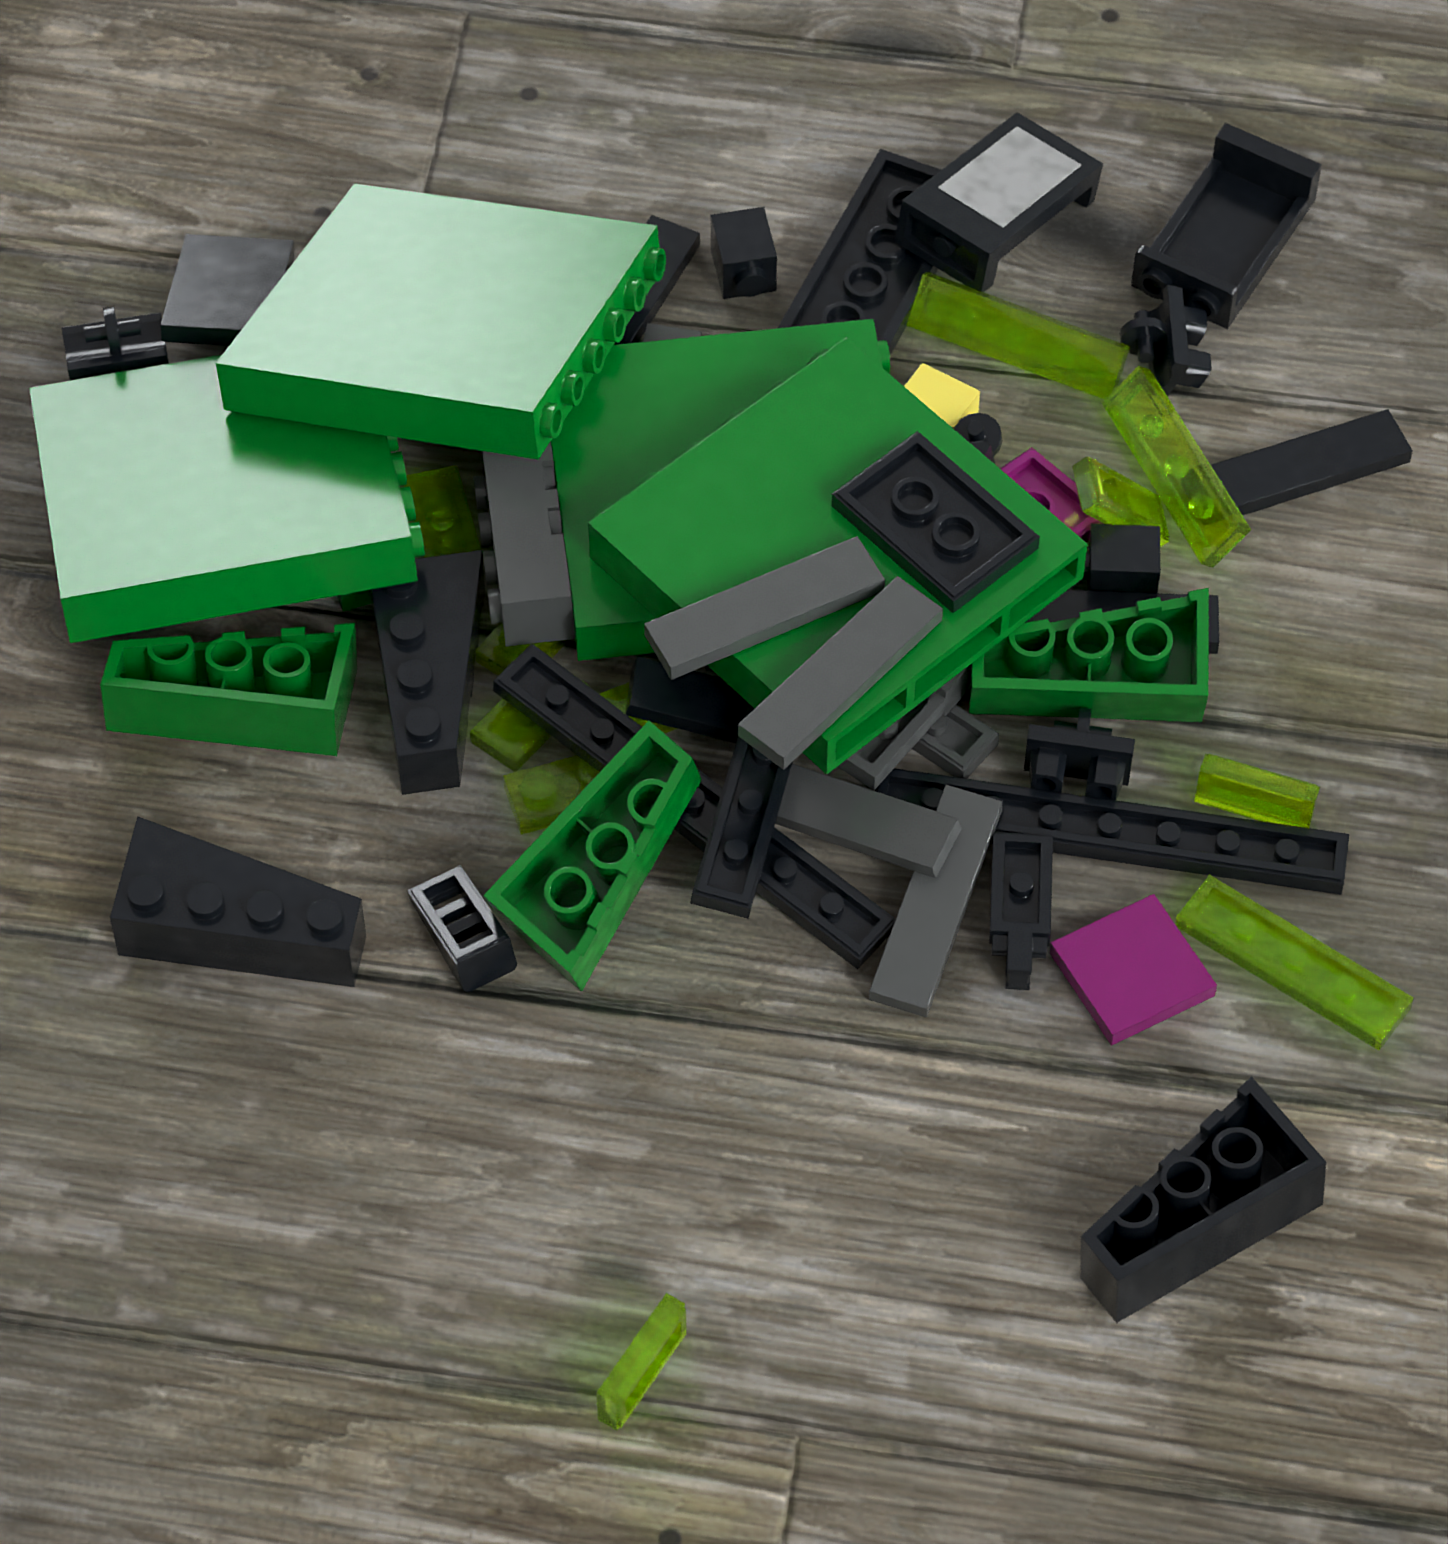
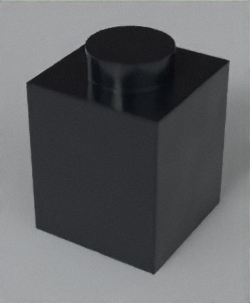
M764 207L712 214L711 254L723 299L742 296L753 297L761 293L776 291L777 254Z
M1091 524L1084 576L1081 579L1087 581V591L1158 593L1161 573L1160 526Z

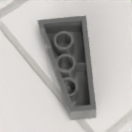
M551 441L539 460L482 451L484 475L473 476L477 510L488 509V512L478 513L482 547L493 546V550L483 551L486 585L498 584V589L487 590L491 624L503 623L506 647L575 639L572 597L558 492L555 483Z

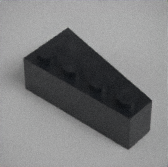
M482 550L415 559L418 581L371 589L373 613L402 795L460 787L468 729L469 703L474 683L475 656L480 636V617L485 597Z
M137 816L110 915L118 955L355 987L366 940L361 898Z
M1251 1076L1237 1089V1097L1221 1112L1216 1109L1200 1124V1132L1180 1151L1174 1148L1158 1163V1171L1141 1187L1135 1185L1081 1236L1080 1278L1114 1321L1118 1323L1322 1206L1327 1162Z

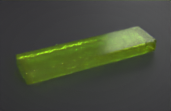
M930 272L922 275L907 326L1107 401L1114 398L1130 350L1128 345Z
M1138 365L1102 402V405L1200 563L1214 568L1251 531V528L1152 371Z
M1210 874L1176 917L1175 925L1178 929L1378 1051L1381 1050L1412 1008L1414 997Z

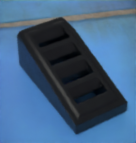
M461 865L407 890L409 899L453 975L465 992H471L516 969L517 961L510 937ZM459 894L462 895V898L452 903H449L437 910H434L433 908L434 906L450 898H453Z

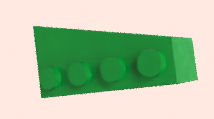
M1209 588L1188 591L1186 597L1161 601L1160 597L1137 601L1134 607L1102 612V608L1079 612V617L1051 623L1048 619L1024 623L970 664L969 714L1078 718L1080 708L1092 709L1091 718L1202 722L1208 700Z
M355 623L335 624L333 633L305 635V627L281 628V636L245 639V631L224 632L222 637L210 642L194 643L190 635L113 641L100 683L106 731L337 756L358 670Z
M648 721L483 895L494 914L581 992L702 780L693 758L652 722Z

